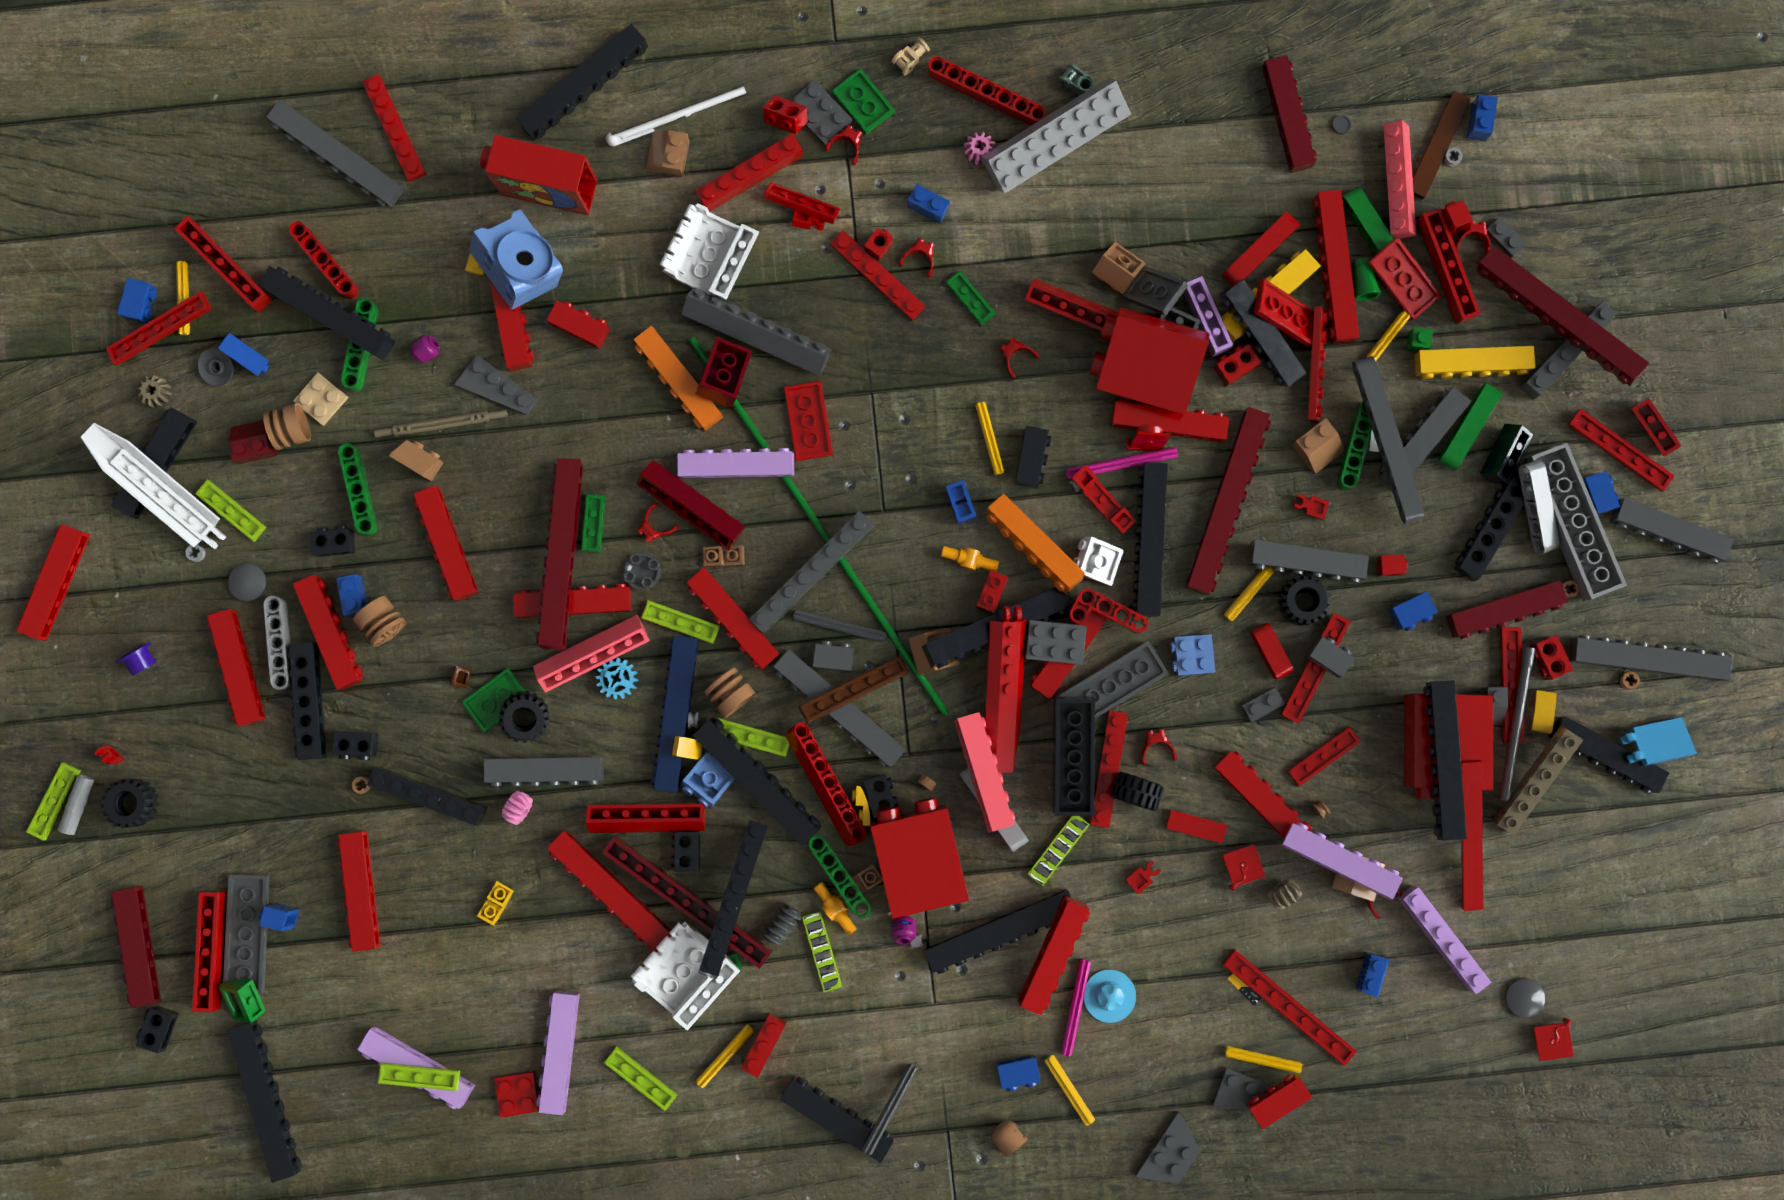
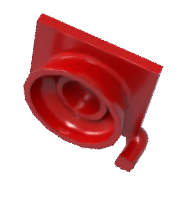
M1140 426L1135 430V437L1131 443V439L1126 438L1125 449L1128 451L1162 450L1170 438V434L1163 433L1164 430L1158 426Z
M1255 844L1222 855L1232 885H1228L1230 890L1234 891L1237 886L1266 877Z
M1562 1018L1563 1023L1533 1027L1539 1061L1574 1057L1569 1025L1572 1023L1570 1019Z

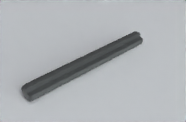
M795 610L793 614V619L796 621L879 642H884L886 638V633L883 631L800 610Z
M908 1064L862 1148L865 1154L872 1155L917 1071L914 1065Z

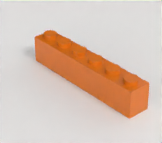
M652 325L634 338L637 344L634 346L640 355H646L648 358L646 363L652 370L657 369L660 373L658 378L664 385L668 383L671 387L669 392L675 399L680 398L683 402L681 407L687 414L691 412L695 417L692 421L699 429L702 427L706 431L723 418L721 412L711 400L695 395L698 383Z
M1005 494L1001 495L987 508L985 514L987 520L992 525L995 524L1000 529L1001 534L1005 538H1009L1013 542L1014 547L1018 551H1022L1027 556L1028 561L1036 565L1046 578H1050L1059 591L1067 594L1082 581L1085 572Z

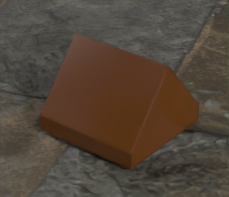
M454 666L450 685L467 688L471 670Z

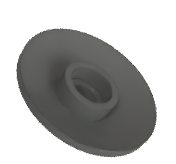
M218 348L205 350L198 360L199 374L206 383L212 386H222L232 378L234 371L232 359Z

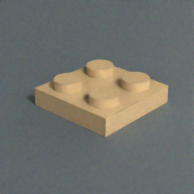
M318 372L293 401L300 404L304 411L321 425L325 426L349 397Z

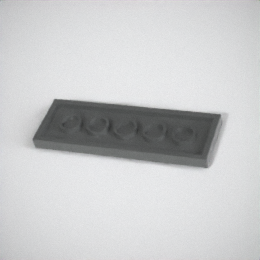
M1147 641L1058 696H1092L1095 699V718L1169 673L1150 642Z
M228 875L223 983L249 978L253 980L258 994L265 993L268 928L259 926V914L264 909V906L269 905L270 875Z

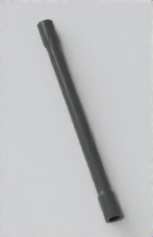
M1523 647L1521 671L1503 779L1498 800L1508 802L1511 800L1512 781L1530 673L1535 655V649Z

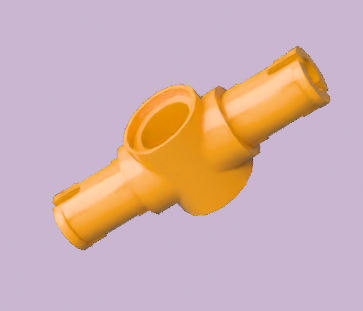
M943 546L941 557L955 560L960 567L969 570L983 568L996 572L999 561L983 557L980 551L964 547V549L958 550Z
M822 881L814 886L813 889L823 901L822 908L829 919L838 922L847 935L853 933L857 928L847 916L848 909L838 895H832Z

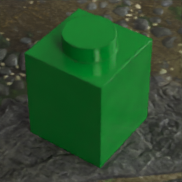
M1417 327L1410 330L1407 336L1406 351L1430 350L1433 330Z

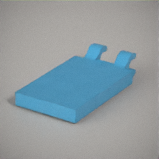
M1682 717L1633 727L1629 729L1630 733L1620 737L1622 745L1634 743L1637 749L1632 755L1627 756L1629 763L1641 761L1643 766L1697 754Z

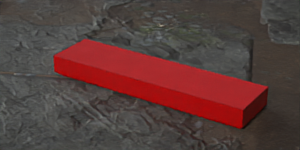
M772 182L768 185L763 196L764 199L830 224H834L840 212L838 207Z
M1348 726L1289 768L1287 773L1299 787L1361 741L1351 727Z

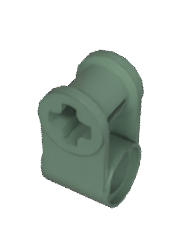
M1071 63L1067 65L1065 73L1058 78V82L1063 87L1071 90L1078 96L1094 87L1093 78ZM1086 84L1089 88L1083 89L1081 85Z

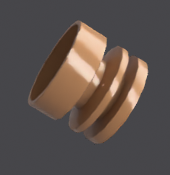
M294 403L284 406L283 413L278 408L274 409L273 412L270 410L264 412L265 430L276 450H281L284 446L290 447L292 440L297 445L311 440L309 422L300 404Z
M386 596L373 600L353 618V622L360 631L368 630L365 637L371 639L370 643L373 647L391 640L406 625L405 619L400 618L401 614L399 612L391 613L394 606Z
M735 667L719 675L704 691L707 697L715 692V695L710 699L712 703L719 699L722 701L716 709L724 718L733 714L756 694L748 683L741 687L738 685L743 679L742 675L733 679L738 673Z

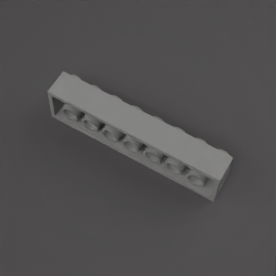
M1107 78L981 158L997 190L1007 193L1131 115V112L1117 81Z
M1568 443L1525 459V464L1538 459L1545 464L1560 548L1572 577L1579 586L1582 601L1590 600L1627 586Z

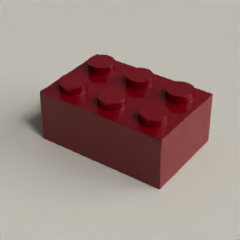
M716 337L695 395L731 408L737 398L752 350Z

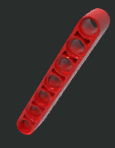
M935 56L929 60V76L942 84L1030 126L1046 117V109L1040 104L941 57ZM937 65L940 66L941 69L936 71L933 70L932 67ZM954 73L958 77L953 79L950 78L949 75ZM971 81L975 85L969 87L965 83ZM987 89L991 91V94L986 95L982 91ZM1004 97L1008 99V102L1002 103L999 99ZM1021 105L1025 110L1019 111L1016 107ZM1040 114L1042 118L1035 119L1033 115Z
M797 723L787 730V741L841 839L847 846H854L864 841L866 830L811 730L805 723Z

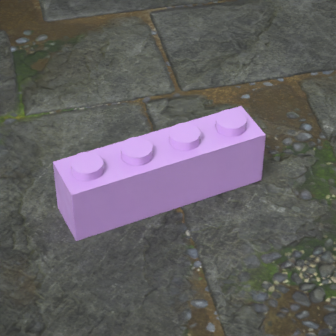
M1201 276L1187 282L1188 287L1183 294L1193 317L1201 320L1198 326L1199 330L1210 333L1207 348L1211 357L1230 350L1233 343L1203 277Z

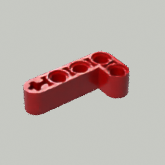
M1088 588L1082 590L1077 595L1068 614L1070 622L1081 624L1087 619L1091 611L1136 634L1144 632L1149 625L1147 618ZM1083 593L1090 594V603L1083 602ZM1100 602L1108 604L1109 609L1107 612L1099 609ZM1075 610L1082 612L1083 617L1081 620L1074 619L1073 612ZM1120 610L1126 614L1124 621L1119 620L1116 616ZM1131 615H1132L1133 618H1132L1131 620L1134 621V622H1137V621L1140 620V621H1141V625H1142L1143 627H1140V628L1137 629L1135 623L1130 622L1129 625L1126 624V623L1130 620Z

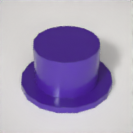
M151 641L123 655L115 661L116 664L123 662L132 676L156 662L147 648L152 644Z

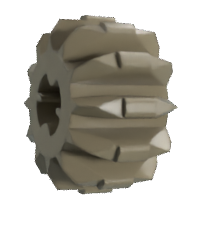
M153 375L152 378L146 376V382L141 380L140 384L142 386L136 388L137 391L141 392L137 397L142 399V404L149 405L151 408H155L156 405L163 407L162 401L169 402L166 397L172 395L168 391L171 386L166 384L167 381L164 378H159L157 375Z
M1293 879L1279 882L1267 893L1270 903L1277 910L1290 907L1302 895L1299 885Z

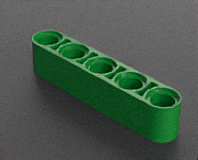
M1356 187L1342 195L1343 207L1375 255L1393 237L1360 187Z
M368 298L359 299L356 303L355 313L361 316V321L364 322L367 319L376 325L377 305ZM366 305H371L370 310L364 312V307ZM349 341L341 382L350 391L358 392L364 385L370 353L363 348L357 349V345ZM355 360H359V365L357 367H353V362ZM352 378H356L355 384L349 386V381Z
M1487 383L1482 385L1439 456L1438 462L1453 471L1457 470L1502 395L1501 391Z
M1363 401L1356 407L1337 477V487L1342 491L1350 490L1357 485L1372 432L1367 412L1363 409ZM1358 423L1365 425V431L1359 429ZM1354 441H1358L1360 443V449L1354 447ZM1349 459H1353L1356 462L1355 467L1349 465ZM1344 477H1348L1351 480L1350 486L1344 483Z
M345 443L339 447L338 455L355 528L363 535L372 536L377 532L378 525L361 453L357 447ZM350 449H352V450H353L352 456L349 457V458H347V457H346L347 451L350 450ZM356 467L357 473L354 476H351L350 472L352 468ZM361 485V492L355 494V488ZM365 504V505H366L365 511L362 512V513H360V512H359V507H360V505ZM366 522H369L370 528L367 531H364V524Z
M820 835L813 836L809 840V848L852 912L858 918H868L871 915L872 907L829 843ZM818 840H822L823 847L819 850H815V842ZM828 856H833V864L826 866L825 859ZM844 872V880L837 882L836 874ZM850 888H855L856 890L853 898H848L846 895L847 890ZM861 904L867 906V911L864 914H858L857 908Z

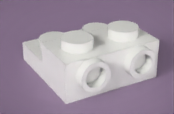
M1084 537L1078 544L1080 552L1073 562L1085 572V578L1112 586L1124 550L1093 537Z

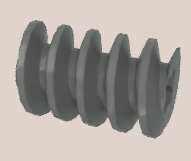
M784 902L786 908L779 907L782 914H774L777 921L770 920L773 926L765 927L768 933L761 932L764 938L775 945H783L784 942L781 938L787 939L788 935L786 932L791 933L793 931L790 925L797 926L795 919H802L800 913L786 902Z

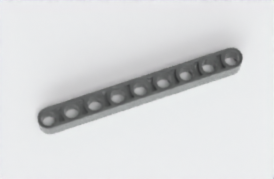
M1373 356L1353 361L1354 375L1400 518L1404 524L1423 519L1425 516L1424 509L1377 363Z

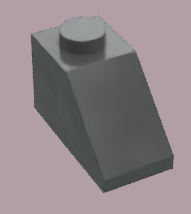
M1507 687L1481 688V695L1493 696V726H1502L1508 708Z

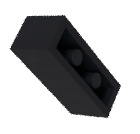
M1504 424L1480 474L1491 483L1509 485L1533 434L1523 425Z
M1026 426L1015 485L1037 489L1039 484L1043 483L1044 473H1041L1042 465L1046 466L1048 454H1045V449L1050 446L1051 436H1048L1049 430Z

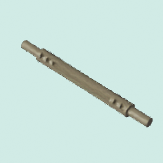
M507 409L492 412L486 410L393 425L391 428L374 430L376 438L390 435L396 437L489 422L491 419L508 417Z

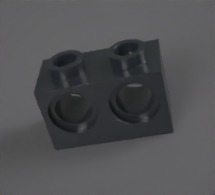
M336 526L335 530L317 528L316 532H310L311 555L323 557L355 553L354 531L347 528V526ZM344 535L346 540L340 545L339 538ZM325 537L326 544L321 547L320 540Z
M334 731L332 754L339 755L340 759H351V755L358 756V760H370V756H377L378 733ZM345 740L349 742L347 750H344L342 747ZM364 741L368 743V749L365 752L361 748Z
M885 774L864 780L873 818H877L876 811L881 810L879 802L883 799L889 801L890 807H899L896 796L892 797L890 789L894 788L891 777L887 778ZM876 781H882L885 784V789L882 792L874 790L873 785Z
M675 832V836L671 838V846L675 848V855L671 857V866L675 867V872L700 871V832ZM683 836H687L690 839L688 847H684L681 844ZM683 856L690 858L691 862L688 867L681 864Z
M158 1005L148 1009L143 1018L145 1021L144 1025L136 1036V1039H138L136 1046L157 1054L165 1051L179 1013ZM157 1015H160L162 1018L161 1024L157 1022ZM150 1034H153L155 1037L154 1043L150 1040Z

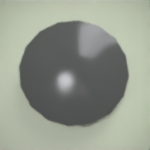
M634 553L624 565V580L636 590L650 589L660 579V563L649 553Z
M248 563L239 565L229 575V591L235 598L241 601H252L262 597L266 587V577L263 569Z
M1528 978L1514 981L1505 991V998L1509 1009L1515 1015L1522 1018L1536 1016L1545 1004V994L1542 987L1537 982Z

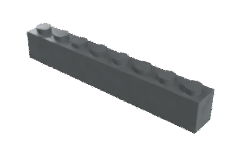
M279 99L266 116L271 122L270 126L278 132L284 131L286 133L284 136L293 143L298 141L304 151L307 153L312 151L316 154L315 158L323 164L325 162L330 164L329 168L338 175L343 173L349 183L352 185L357 183L361 186L360 190L368 196L370 194L375 196L374 200L383 207L387 205L392 208L405 191L400 184Z
M693 288L686 297L682 315L820 376L825 369L832 350L825 344L814 342L805 335L796 334L789 328L778 326L771 320L760 318L753 312L742 310L739 306L724 302L719 297L706 294L701 289Z
M859 511L750 618L753 624L762 633H766L874 525Z
M1578 635V638L1571 639L1569 661L1573 663L1717 681H1728L1731 678L1732 657H1727L1722 652H1712L1711 655L1706 654L1705 650L1687 652V648L1674 647V650L1667 649L1666 645L1648 647V643L1636 642V645H1631L1626 640H1617L1616 643L1610 642L1609 638L1591 640V636Z
M789 649L774 665V668L777 669L775 673L783 680L785 677L790 680V686L795 691L799 692L801 690L806 694L804 698L807 701L834 689ZM852 703L825 715L826 717L832 716L835 719L833 723L841 730L846 728L850 732L848 736L856 743L860 740L864 744L862 748L870 755L874 752L879 757L877 761L885 768L888 765L892 767L906 751L904 747Z

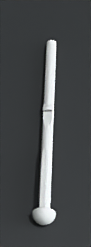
M744 86L614 135H611L609 132L606 135V142L609 146L614 147L655 131L653 129L655 127L674 121L682 116L688 117L695 112L746 94Z

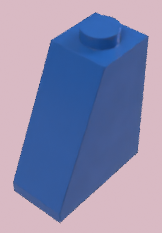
M230 332L218 346L219 350L257 376L260 373L264 375L270 367L267 364L269 362L267 358Z

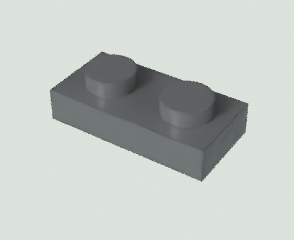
M1501 217L1487 228V234L1511 258L1527 244Z
M1274 687L1241 705L1251 723L1283 706L1285 703L1277 688Z

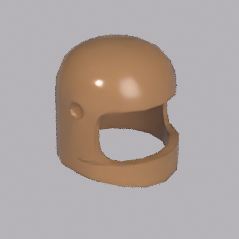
M1010 1120L1001 1122L992 1132L993 1142L1005 1157L1011 1155L1028 1141L1027 1136L1022 1135L1017 1125Z

